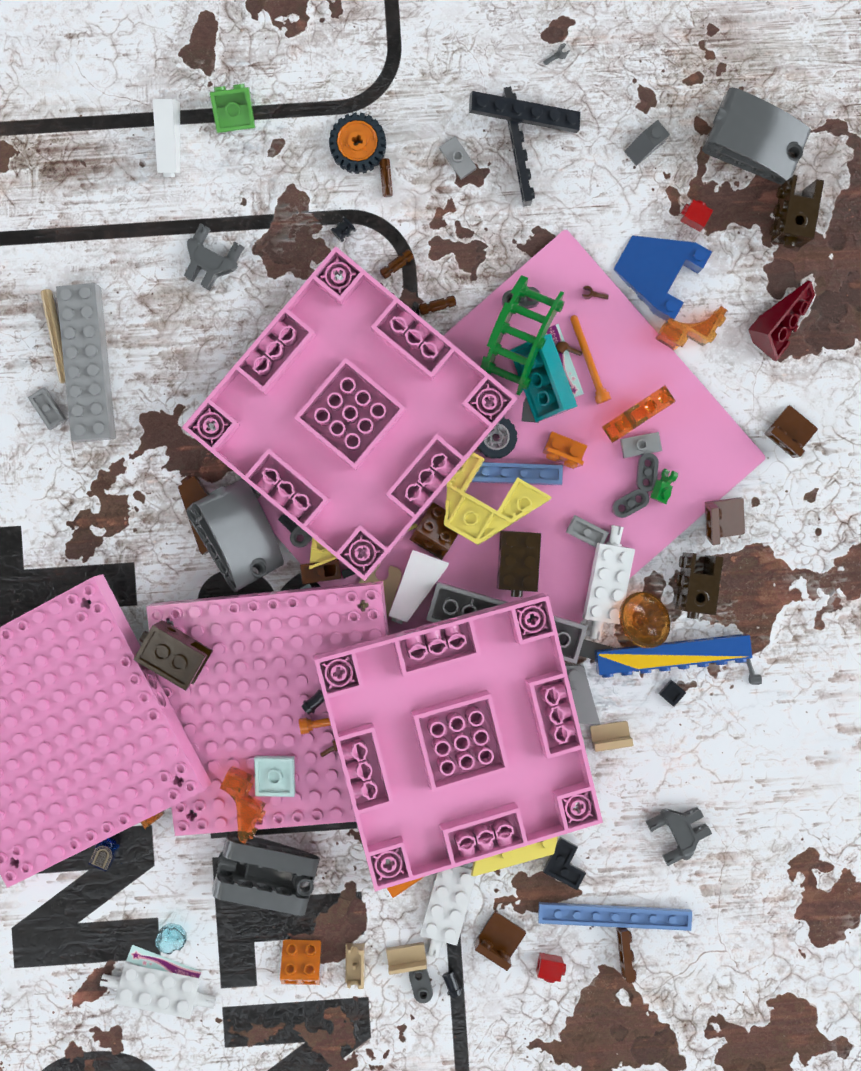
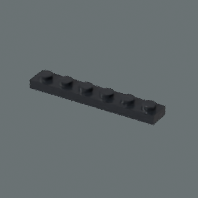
M511 86L503 88V97L517 99L516 93H512ZM507 120L523 207L531 206L532 199H535L534 188L530 187L529 184L531 172L530 168H526L525 161H528L526 149L523 150L522 147L524 134L522 130L519 131L518 124L520 122Z
M476 91L470 93L469 113L577 133L580 130L581 112Z

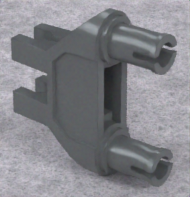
M200 223L193 238L187 241L191 262L184 276L194 282L201 269L206 271L201 285L210 291L218 277L232 273L238 268L237 261L245 248L233 242L229 253L224 257L207 249L203 243L211 229L207 226L204 227Z
M698 807L684 813L671 809H662L659 815L645 821L651 832L664 825L669 826L678 844L677 849L662 855L667 866L682 859L689 860L694 854L698 842L712 834L706 823L692 829L691 824L704 817Z

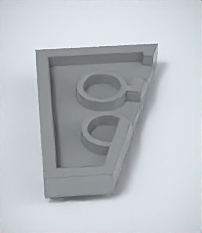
M565 665L579 723L600 724L584 666Z

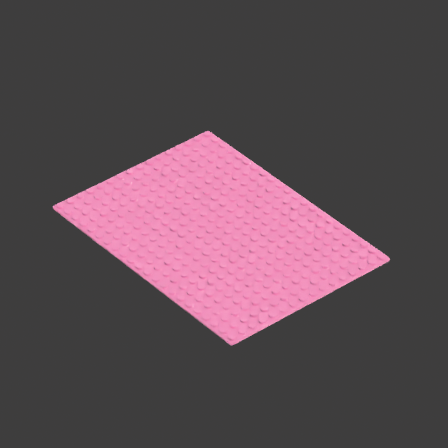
M563 230L443 336L478 366H481L483 356L487 357L490 347L487 344L503 308V295L506 291L512 290L520 276L523 275L528 278L527 286L538 289L542 295L556 299L560 291L564 292L562 301H565L563 309L561 312H557L549 327L559 324L565 342L570 347L582 352L570 320L572 315L578 317L603 388L607 392L609 391L611 400L601 404L596 403V389L583 353L581 356L569 352L584 394L574 397L578 407L539 421V423L522 421L523 402L526 395L524 390L520 396L516 394L519 384L495 374L490 375L518 398L504 415L505 419H509L514 424L518 439L512 452L499 459H491L484 456V454L479 452L478 448L474 453L485 459L484 462L563 465V461L555 462L546 458V454L543 453L550 433L553 431L587 445L582 458L584 464L574 469L563 465L562 485L530 484L551 496V500L502 530L541 533L538 592L523 591L522 597H511V590L497 589L500 532L480 545H476L458 534L442 559L448 562L449 565L438 579V582L506 602L544 593L549 596L554 616L580 623L584 619L582 616L596 548L566 533L574 515L609 532L604 544L609 542L611 525L624 527L620 544L623 547L635 549L630 573L631 578L705 513V502L720 500L765 460V455L568 230ZM590 286L595 292L609 295L608 300L598 297L584 299L582 294L589 295L591 292L584 290L583 287ZM539 302L536 307L529 308V310L546 316L551 306ZM518 313L513 314L509 321L511 327L535 337L542 323ZM506 334L503 335L500 344L503 348L511 350L526 343V341ZM499 354L496 356L494 363L497 367L518 375L513 360ZM485 399V401H486L485 406H486V407H489V406L493 407V405H492L493 400H492V399H489V400ZM659 432L662 451L652 453L659 461L657 480L661 479L663 469L670 471L668 477L672 471L678 473L676 481L670 484L673 486L671 496L667 504H663L650 498L652 491L647 492L649 503L646 507L628 517L619 518L614 515L612 505L621 497L639 489L636 479L638 460L642 456L623 458L620 439ZM493 434V440H499V434ZM645 460L644 462L645 466L649 467L651 464L649 460ZM648 479L643 480L645 486L649 484ZM471 482L466 493L498 511L513 484ZM447 484L431 504L434 502L445 509ZM263 495L257 498L273 533L300 564L310 563L312 540L305 547H295L290 541L291 532L278 520L284 513ZM639 495L635 497L636 502H641ZM431 504L415 521V524L419 525ZM620 505L618 509L620 512H623L625 507ZM413 529L406 532L384 558L375 575L377 579L383 581L389 576L388 570L390 566L398 568L402 574L398 585L399 588L412 550L437 559L439 558L409 540L415 531ZM301 534L298 535L297 540L299 542H302L304 540V536ZM360 548L358 550V552L360 553L358 557L366 558L368 556L366 554L367 549L364 548L362 550ZM339 560L340 572L348 569V567ZM341 573V579L317 583L321 587L358 584L360 577L354 574L344 579ZM436 583L408 622L403 621L400 624L392 621V617L388 616L389 635L434 623L427 621L426 618Z

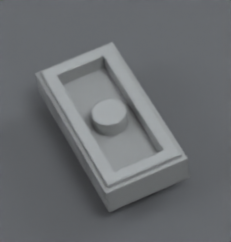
M456 136L439 147L460 180L477 169Z
M45 387L28 397L49 430L67 420Z
M659 432L620 439L623 458L662 451Z
M576 515L573 516L566 530V533L595 548L597 543L604 544L609 532Z

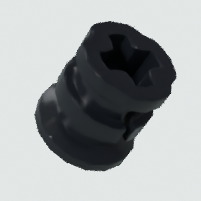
M345 216L342 217L343 221L341 223L338 222L336 224V228L331 229L340 242H343L345 237H349L351 231H356L354 225Z

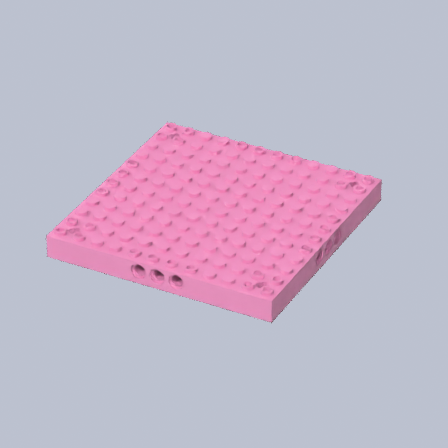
M335 246L182 428L361 579L366 581L515 404L518 398ZM338 274L340 276L342 274L343 279L336 281L335 275ZM485 399H487V400L492 399V400H493V403H492L493 407H491V406L486 407V406H485V404H486ZM210 423H215L216 429L214 431L210 430ZM360 548H361L362 550H363L364 548L367 549L366 554H367L368 556H367L366 558H364V557L359 558V557H358L359 554H360V553L358 552V550H359Z
M103 574L84 581L0 627V875L7 888L203 792L212 784L155 673L133 660L141 646Z
M383 581L159 602L146 606L149 631L159 621L163 620L167 623L170 619L174 623L173 627L213 650L194 684H190L186 691L155 673L212 783L203 792L171 807L175 836L356 822L338 751H333L324 757L320 755L324 750L334 746L332 740L335 738L332 727L313 728V731H310V733L301 735L299 719L306 717L312 720L329 718L325 701L315 709L314 714H307L302 708L304 700L310 699L319 689L322 691L313 658L314 655L389 635ZM362 600L369 604L365 609L359 605ZM337 667L336 671L333 672V674L336 673L337 676L341 675L340 672L342 670L340 669V667ZM255 756H295L294 797L255 796Z
M544 593L313 656L375 891L603 823L548 595ZM530 614L534 616V618L531 619L532 622H529L527 620L530 618ZM337 667H340V669L342 670L340 672L341 675L337 676L336 673L333 674V672L336 671ZM387 859H390V864H386Z

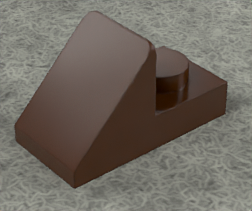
M339 560L330 561L311 570L309 565L316 563L300 565L302 584L341 579Z

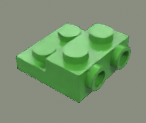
M245 84L233 85L234 89L226 90L225 86L214 87V92H210L217 133L256 128L250 87H245Z

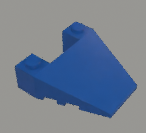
M632 236L613 270L629 288H632L638 295L637 297L650 308L649 310L654 315L671 323L684 304L683 301L668 294L682 266H685L698 274L704 268L712 251L696 242Z

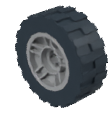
M503 417L478 446L479 452L491 459L507 456L515 448L518 439L514 424L509 419ZM493 434H499L498 441L493 440Z

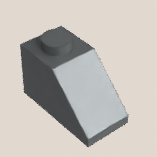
M657 120L643 131L624 152L637 166L664 144L670 134Z

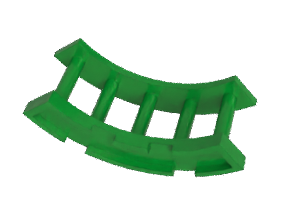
M523 275L520 276L510 292L513 295L509 303L505 302L487 344L490 347L487 357L483 356L480 366L490 375L495 374L519 384L516 393L519 396L530 385L531 379L529 376L539 349L542 350L546 341L544 337L557 312L562 311L565 301H562L564 292L560 291L556 299L529 289L527 286L528 278ZM522 297H529L551 306L547 315L544 316L519 306V302ZM518 313L542 323L537 336L535 337L511 327L509 321L512 315ZM510 334L533 344L528 358L503 348L500 344L503 335ZM499 354L525 365L521 377L497 367L494 363L496 356Z

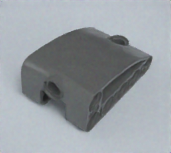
M732 87L728 89L723 97L713 121V127L706 138L702 151L709 156L782 185L793 176L798 161L803 155V149L811 129L773 104ZM788 152L794 153L795 158L790 157Z
M240 479L226 487L221 486L215 489L208 496L192 503L187 508L186 512L189 520L227 584L234 592L283 566L284 560L270 523L250 485L244 479ZM253 567L258 570V574L253 572Z
M228 832L223 851L220 852L218 858L217 873L212 887L213 897L223 901L304 916L310 894L314 890L313 883L320 857L274 841L237 832ZM302 882H309L306 887H300Z

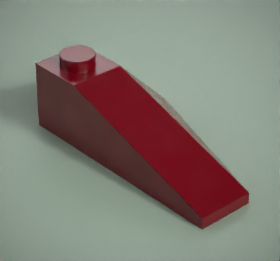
M808 280L760 315L748 329L752 342L773 361H777L790 344L788 339L792 331H797L799 327L797 323L800 316L805 315L815 296L812 281Z

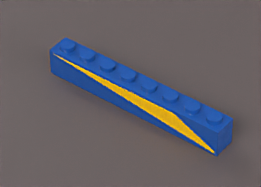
M747 634L594 650L596 672L602 675V678L614 677L613 674L621 673L622 676L632 675L633 671H640L641 674L651 673V669L670 671V667L689 669V665L707 667L709 666L708 663L715 662L716 665L728 664L727 661L735 660V663L747 662L746 659L752 658L750 635Z

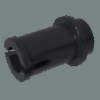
M319 689L310 699L303 701L302 708L307 714H314L315 709L325 701L322 691Z
M454 971L444 973L442 977L448 989L447 995H450L451 998L460 996L462 988L458 986Z

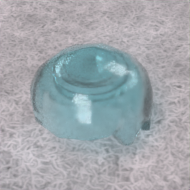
M168 923L162 926L155 938L156 947L160 952L167 955L172 954L175 950L180 951L187 941V934L180 924Z

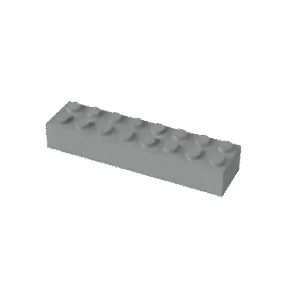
M96 283L56 286L71 441L82 443L116 439L101 287Z
M437 581L426 620L435 623L508 602ZM530 614V618L527 620L529 622H532L531 619L534 618V616ZM554 616L564 661L577 664L587 626Z

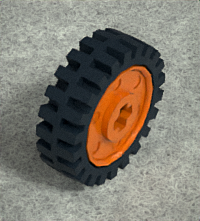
M357 112L350 116L346 114L345 118L342 119L341 117L338 119V123L333 125V130H331L329 137V147L336 164L340 165V168L346 169L349 173L359 174V172H363L364 174L368 170L372 171L375 166L380 164V160L384 158L386 137L382 126L379 125L376 119H373L370 115L365 116V113L360 112V115H357ZM361 141V143H359L358 146H355L354 143Z

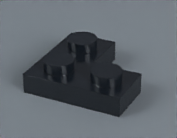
M560 837L556 844L555 852L553 855H550L543 873L578 890L586 875L584 870L570 864L578 846Z

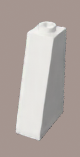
M153 99L157 173H163V177H175V173H180V101L174 99Z
M412 550L389 616L392 617L391 620L400 624L403 621L408 622L444 573L449 563Z

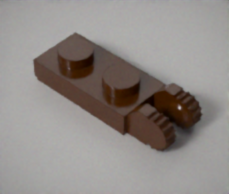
M616 927L621 974L627 983L632 984L637 980L636 971L632 967V962H634V953L630 948L632 934L627 928Z

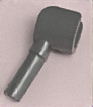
M566 43L561 44L554 55L543 61L545 66L555 59H565L570 50L562 52Z
M747 659L746 663L750 674L748 678L749 683L752 685L762 684L761 675L755 674L751 660Z

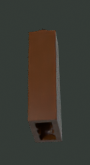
M189 475L180 481L182 484L178 486L185 510L192 503L209 495L197 476L191 477ZM189 520L199 551L202 555H206L208 550Z

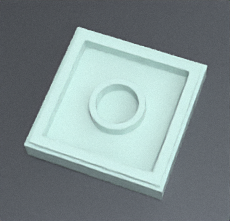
M295 756L254 757L255 796H295Z

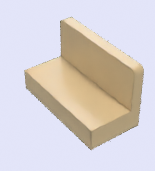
M627 721L590 726L592 746L595 752L634 746Z
M424 942L386 948L389 975L427 969Z

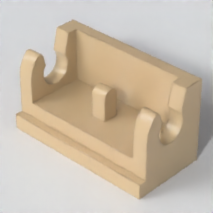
M346 943L345 983H347V988H351V985H357L358 989H364L365 943Z

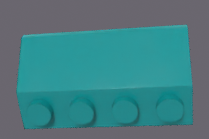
M551 334L544 337L546 339L542 350L539 349L529 376L531 379L530 385L527 390L524 389L535 422L578 407ZM526 342L510 351L528 358L533 344ZM513 361L518 376L521 377L525 365Z

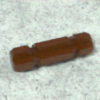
M388 158L380 160L383 197L393 196L391 169H389L390 160Z
M407 249L402 253V256L399 255L388 263L387 267L384 266L380 269V274L384 279H387L391 276L392 272L395 273L406 265V262H410L414 255Z
M452 295L446 299L441 298L430 301L429 304H420V313L425 315L430 311L436 312L446 309L448 306L449 308L456 306V299Z

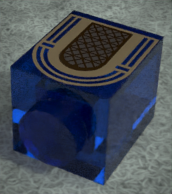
M111 838L97 843L89 865L107 871L112 866L120 845L116 844V841Z

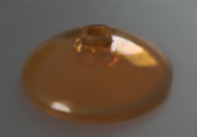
M636 592L624 599L619 611V620L626 637L635 645L646 649L655 648L664 643L668 638L671 626L669 613L664 604L656 596L647 592Z

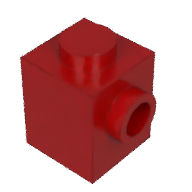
M693 199L690 204L686 203L680 213L683 217L680 222L701 232L713 210L707 207L703 201Z
M539 952L536 968L537 977L549 983L561 982V977L565 976L566 964H564L562 956Z

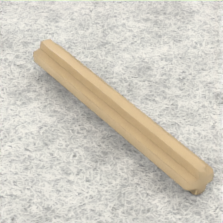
M45 289L40 293L59 382L64 384L66 382L60 326L52 291Z

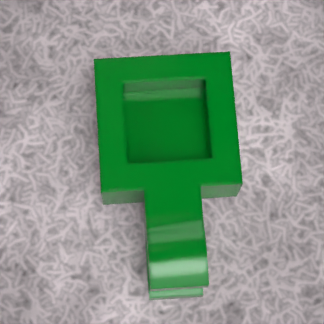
M663 469L661 479L656 480L650 497L663 504H667L671 496L673 486L670 484L676 481L678 473L672 471L668 477L670 471L667 469Z

